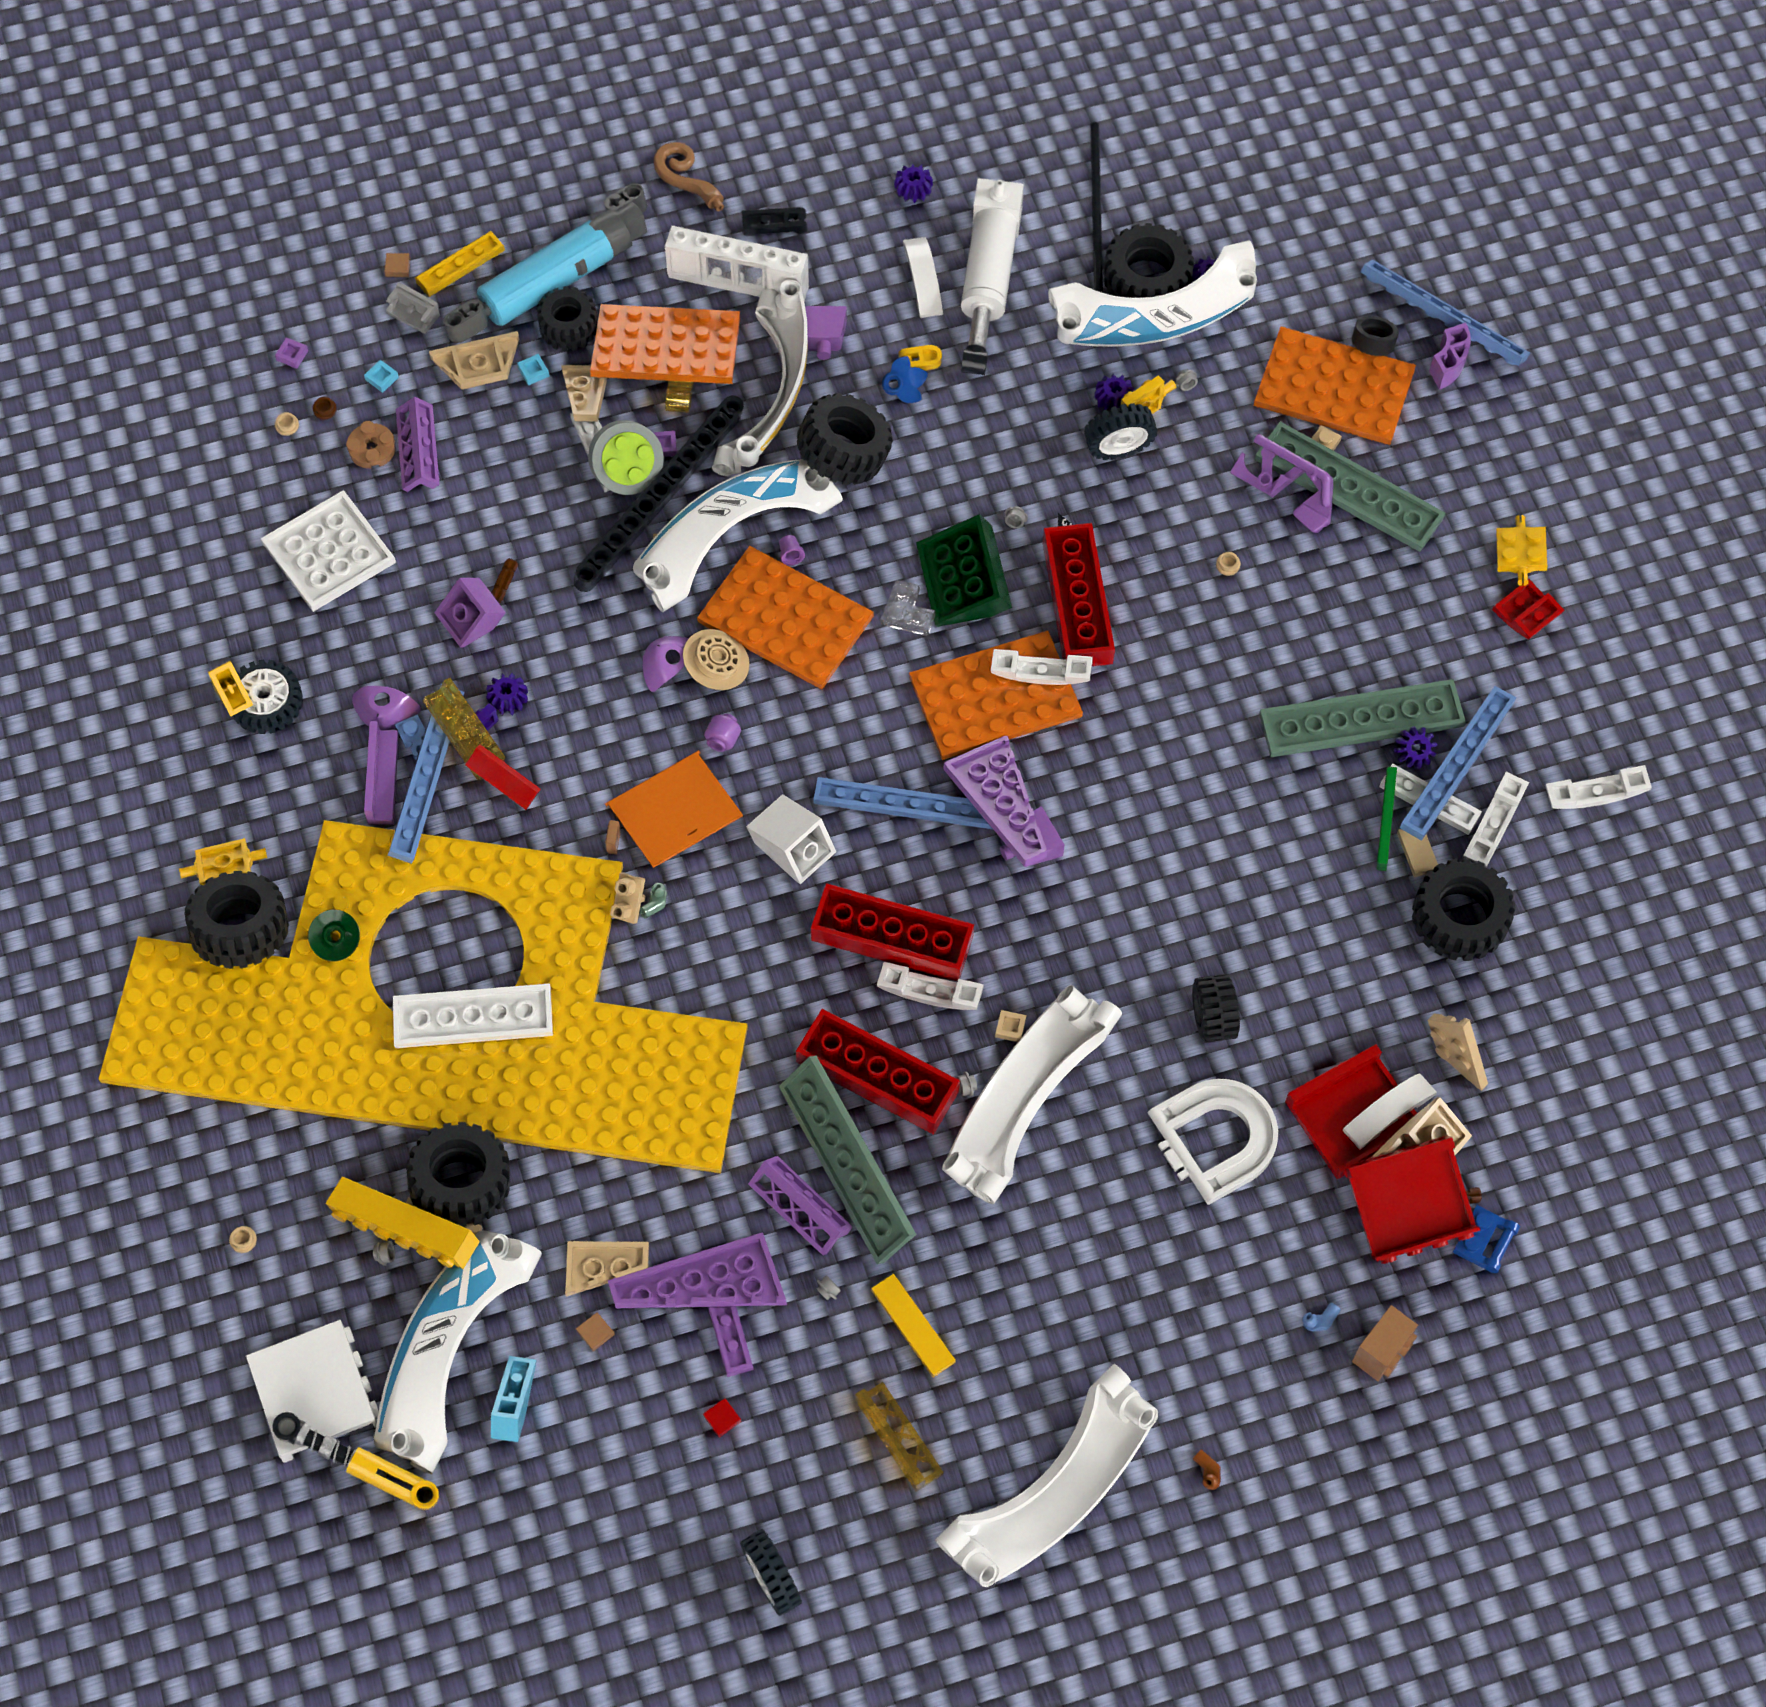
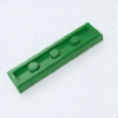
M1388 767L1386 770L1376 869L1379 871H1386L1388 865L1397 767Z

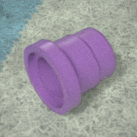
M787 535L780 539V558L782 563L788 566L800 563L804 559L805 553L803 548L799 546L796 537Z

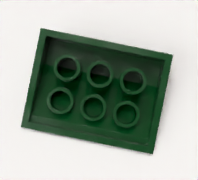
M980 514L916 542L935 626L940 627L989 618L1012 608L993 527Z

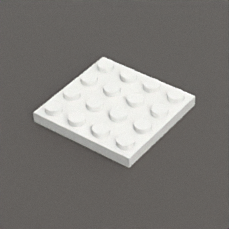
M344 490L261 538L262 544L313 612L396 563L395 557Z

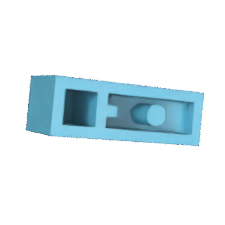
M509 1356L491 1413V1438L513 1442L519 1441L536 1367L535 1359Z

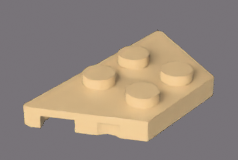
M518 331L432 350L429 351L430 358L461 390L506 380L509 377L519 342Z
M1434 1013L1428 1019L1431 1030L1430 1034L1436 1046V1053L1482 1091L1488 1085V1081L1470 1020L1463 1018L1460 1022H1455L1456 1018L1454 1016H1443L1442 1014Z

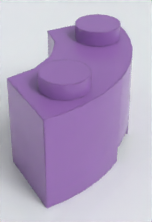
M1466 323L1445 329L1440 344L1441 351L1433 356L1429 372L1439 390L1453 383L1464 368L1471 343L1470 332Z

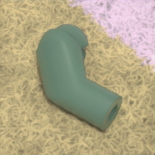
M655 883L652 886L649 903L641 906L639 911L644 919L665 908L667 891L664 884Z

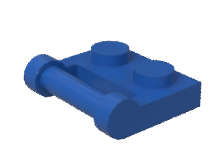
M1476 1205L1473 1217L1476 1225L1480 1227V1231L1474 1232V1237L1470 1239L1458 1240L1453 1253L1489 1272L1498 1273L1501 1268L1500 1261L1513 1235H1517L1520 1226L1512 1220H1506ZM1497 1227L1503 1230V1233L1491 1257L1487 1258L1482 1254Z

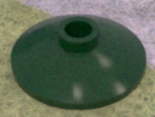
M327 910L320 913L312 921L308 932V940L312 950L320 958L327 961H341L351 956L357 949L360 941V930L357 922L350 914L341 910ZM334 931L340 932V939L337 941L332 937Z

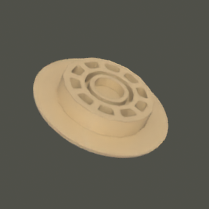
M715 629L699 631L693 634L684 646V665L690 676L704 687L713 690L732 689L741 684L748 674L749 657L744 646L724 631Z

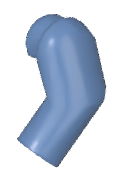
M1329 1303L1323 1314L1306 1313L1302 1318L1303 1326L1311 1332L1328 1330L1341 1309L1337 1305Z

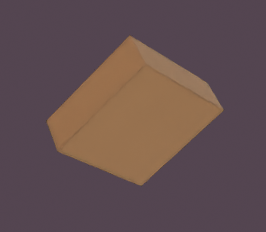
M386 253L385 277H409L410 254Z
M610 820L608 823L605 841L608 854L617 855L621 833L619 821Z
M598 1312L576 1328L577 1333L593 1352L615 1335L614 1331Z

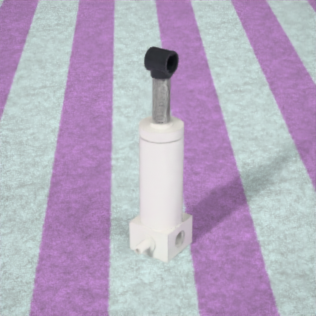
M980 178L977 181L973 210V230L961 300V309L968 317L972 318L969 343L963 352L961 373L985 375L988 352L985 348L989 322L999 319L1005 312L1015 239L1018 238L1024 189V184Z

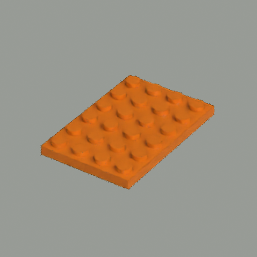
M601 304L590 368L591 377L733 384L740 311Z
M1280 326L1253 406L1391 445L1416 365L1387 356H1372L1352 346Z
M749 546L698 615L697 622L709 629L724 631L741 643L744 648L822 690L872 620L874 612Z
M1048 630L909 672L910 681L942 760L967 753L1003 736H1008L1010 740L1082 717L1083 712L1071 684L1046 685L1027 683L991 673L994 649L1018 651L1019 656L1060 659Z

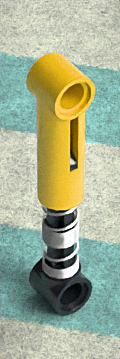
M284 1412L277 1415L274 1419L272 1428L279 1440L293 1445L297 1444L301 1447L307 1446L311 1448L312 1452L317 1451L318 1455L329 1460L331 1458L334 1463L339 1462L343 1464L344 1468H346V1473L418 1509L429 1510L437 1504L439 1492L436 1485L431 1481H427L363 1448L358 1447L352 1450L350 1446L341 1445L339 1440L334 1439V1437L323 1436L317 1433V1429L315 1431L311 1430V1426H307L305 1421L299 1419L293 1413ZM285 1420H292L295 1423L294 1431L288 1435L282 1434L279 1429L280 1424ZM388 1475L412 1486V1490L410 1491L388 1480ZM422 1488H429L433 1492V1497L428 1503H421L417 1499V1492Z

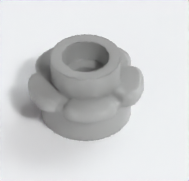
M1188 369L1180 371L1175 379L1176 386L1180 387L1182 391L1193 389L1198 383L1197 373Z
M1014 506L1005 510V523L1011 528H1021L1024 522L1028 520V515L1021 507Z
M965 1071L963 1075L956 1077V1079L960 1080L959 1093L962 1097L967 1095L972 1097L974 1091L977 1090L976 1079L974 1075L969 1076L968 1072Z
M380 1239L377 1245L373 1247V1257L382 1266H386L387 1263L394 1261L395 1247L392 1241Z
M825 1276L821 1281L818 1279L817 1282L820 1286L817 1290L827 1300L831 1297L837 1299L836 1295L841 1291L840 1288L828 1276Z

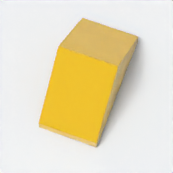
M231 661L208 671L214 690L230 716L253 705Z

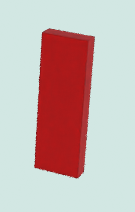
M481 744L476 747L465 766L525 810H527L541 790Z

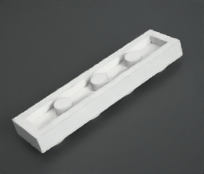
M1392 764L1391 767H1397L1395 796L1414 805L1428 785V782ZM1385 776L1379 786L1382 789L1385 786ZM1452 796L1437 818L1469 835L1482 811Z

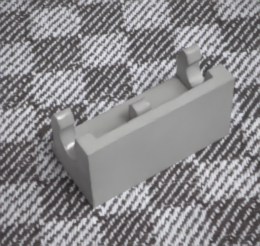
M398 282L396 288L386 300L390 304L386 309L387 314L424 334L440 317L437 302Z

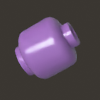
M725 713L724 715L713 716L704 734L707 745L719 752L730 750L734 747L741 733V728L737 723V719L730 714Z

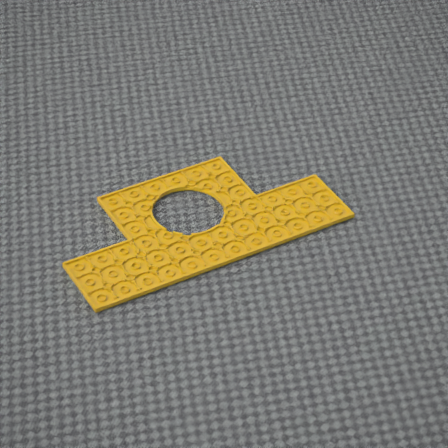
M324 820L289 958L271 956L267 959L265 957L257 965L252 963L247 965L246 968L234 966L233 969L224 968V965L218 967L210 964V961L203 960L194 951L192 944L138 936L99 1075V1081L105 1084L427 1131L435 1127L441 1129L443 1124L451 1123V1126L458 1125V1122H466L467 1126L472 1127L473 1124L482 1126V1131L490 1130L495 1134V1139L498 1138L502 1142L721 1173L748 1024L595 1002L613 919L610 912L616 896L615 885L619 879V874L622 873L623 862L421 834L418 848L411 864L387 855L395 830ZM443 890L467 891L499 903L506 909V912L518 926L523 940V966L515 986L550 984L553 1036L395 1048L393 1011L382 1001L376 992L370 971V958L374 941L386 922L385 919L393 910L399 909L404 904L415 899L414 896L427 891L431 893ZM327 910L344 911L350 914L359 926L360 941L357 949L351 956L341 961H327L320 958L314 953L309 944L308 932L312 921L320 913ZM334 931L332 934L335 941L340 939L339 931Z

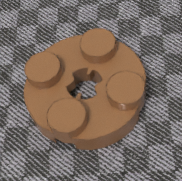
M365 421L361 426L354 429L346 442L351 460L363 468H371V466L378 464L379 467L383 466L395 454V440L392 432L387 427L372 421ZM368 443H375L376 447L374 449L372 447L367 449Z

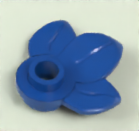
M908 356L898 358L893 362L891 372L887 373L882 379L883 390L889 395H897L905 403L921 401L922 396L917 388L926 381L928 373L921 368L910 367L911 364ZM891 380L898 381L896 388L890 387L889 383Z

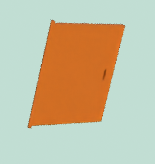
M699 750L605 803L606 807L609 806L653 868L743 817L742 812L700 757Z

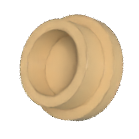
M284 412L278 415L275 421V428L279 434L288 436L298 430L299 422L296 416Z
M1225 552L1217 558L1216 568L1221 574L1231 576L1239 571L1240 560L1236 554Z
M247 1226L236 1228L229 1238L232 1249L238 1253L251 1251L257 1242L255 1232Z

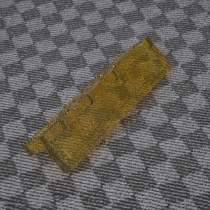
M451 678L445 679L439 690L424 697L423 703L465 763H467L479 744L504 761L506 757ZM471 770V772L473 773V775L475 776V778H476L478 781L481 780V779H483L482 777H480L478 774H476L474 771Z
M883 1382L869 1391H866L864 1388L855 1394V1402L915 1492L944 1474ZM879 1392H882L887 1399L885 1410L877 1408L871 1399ZM890 1405L894 1409V1411H889ZM887 1416L900 1418L902 1421L901 1432L892 1430L886 1421ZM905 1427L910 1434L904 1433ZM903 1438L916 1442L918 1445L916 1455L908 1454L902 1445ZM920 1450L925 1457L919 1456ZM918 1461L930 1463L935 1472L924 1478L917 1467Z

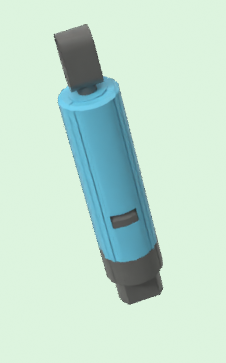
M636 183L629 184L612 194L604 201L605 212L585 222L479 286L477 289L478 300H470L444 317L443 322L450 341L461 343L484 330L489 324L488 317L498 326L507 324L538 305L541 298L545 299L546 293H553L555 288L561 290L563 287L571 285L632 246V241L647 233L643 212L647 209V202L643 187Z

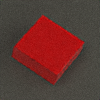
M726 1398L703 1413V1417L719 1438L741 1423L740 1417Z

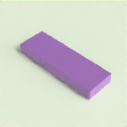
M736 1306L708 1307L727 1377L754 1370Z

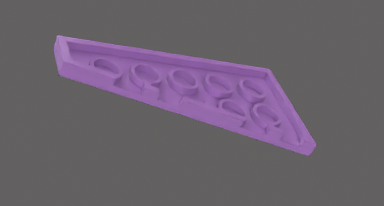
M1008 736L998 738L944 762L943 770L1024 867L1047 857V849L1040 829L1037 827L1033 808L1031 809L1029 804V797L1020 770L1016 766L1013 751H1011Z
M763 1232L608 1280L616 1308L787 1305Z

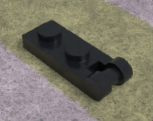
M803 207L742 210L743 235L782 232L804 234L808 230L807 222L805 221L807 217L806 209Z

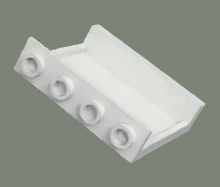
M341 1320L246 1355L279 1457L283 1463L293 1460L294 1453L309 1447H301L297 1444L293 1445L289 1442H283L275 1436L272 1424L277 1415L281 1413H293L299 1419L305 1421L307 1426H311V1430L315 1431L317 1429V1433L323 1436H332V1438L369 1424H373L376 1427V1417H378L379 1409L375 1400L372 1402L369 1400L367 1393L372 1391L367 1376L361 1377L359 1368L363 1366L359 1352L352 1351L350 1343L355 1342L350 1327H344ZM292 1420L283 1421L279 1427L280 1432L284 1435L291 1434L295 1429V1423Z

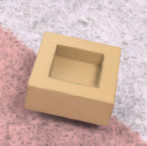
M1321 425L1311 439L1334 451L1340 443L1342 436Z
M1001 1010L995 1038L1018 1042L1023 1035L1026 1015Z

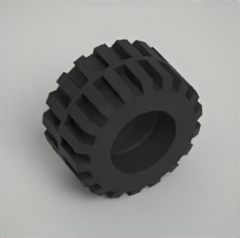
M565 286L561 290L555 288L553 293L548 292L545 294V299L541 298L540 306L537 307V317L541 336L548 345L552 344L553 348L557 350L560 347L562 351H567L568 349L575 351L579 346L581 348L585 347L586 342L591 343L593 336H596L598 321L596 306L590 295L587 296L584 290L579 292L576 287L568 289V286ZM564 316L577 317L575 320L570 322L558 321L560 318Z
M1221 974L1195 978L1192 987L1193 1008L1197 1029L1204 1043L1236 1039L1240 1030V1015L1235 987L1229 975Z

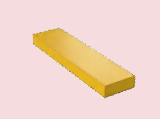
M490 231L415 277V281L427 296L431 297L505 251V247L493 232Z
M894 1274L871 1288L872 1293L933 1378L956 1363L955 1358Z

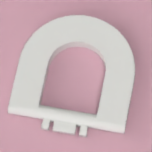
M1229 1079L1206 1080L1189 1087L1148 1111L1150 1118L1165 1139V1141L1158 1144V1147L1161 1151L1170 1148V1150L1164 1153L1165 1158L1175 1172L1182 1168L1184 1169L1177 1174L1178 1178L1182 1181L1190 1177L1208 1205L1258 1177L1267 1168L1276 1150L1278 1126L1273 1110L1257 1091L1238 1081ZM1223 1109L1237 1114L1248 1128V1144L1238 1154L1202 1173L1175 1130L1212 1110Z

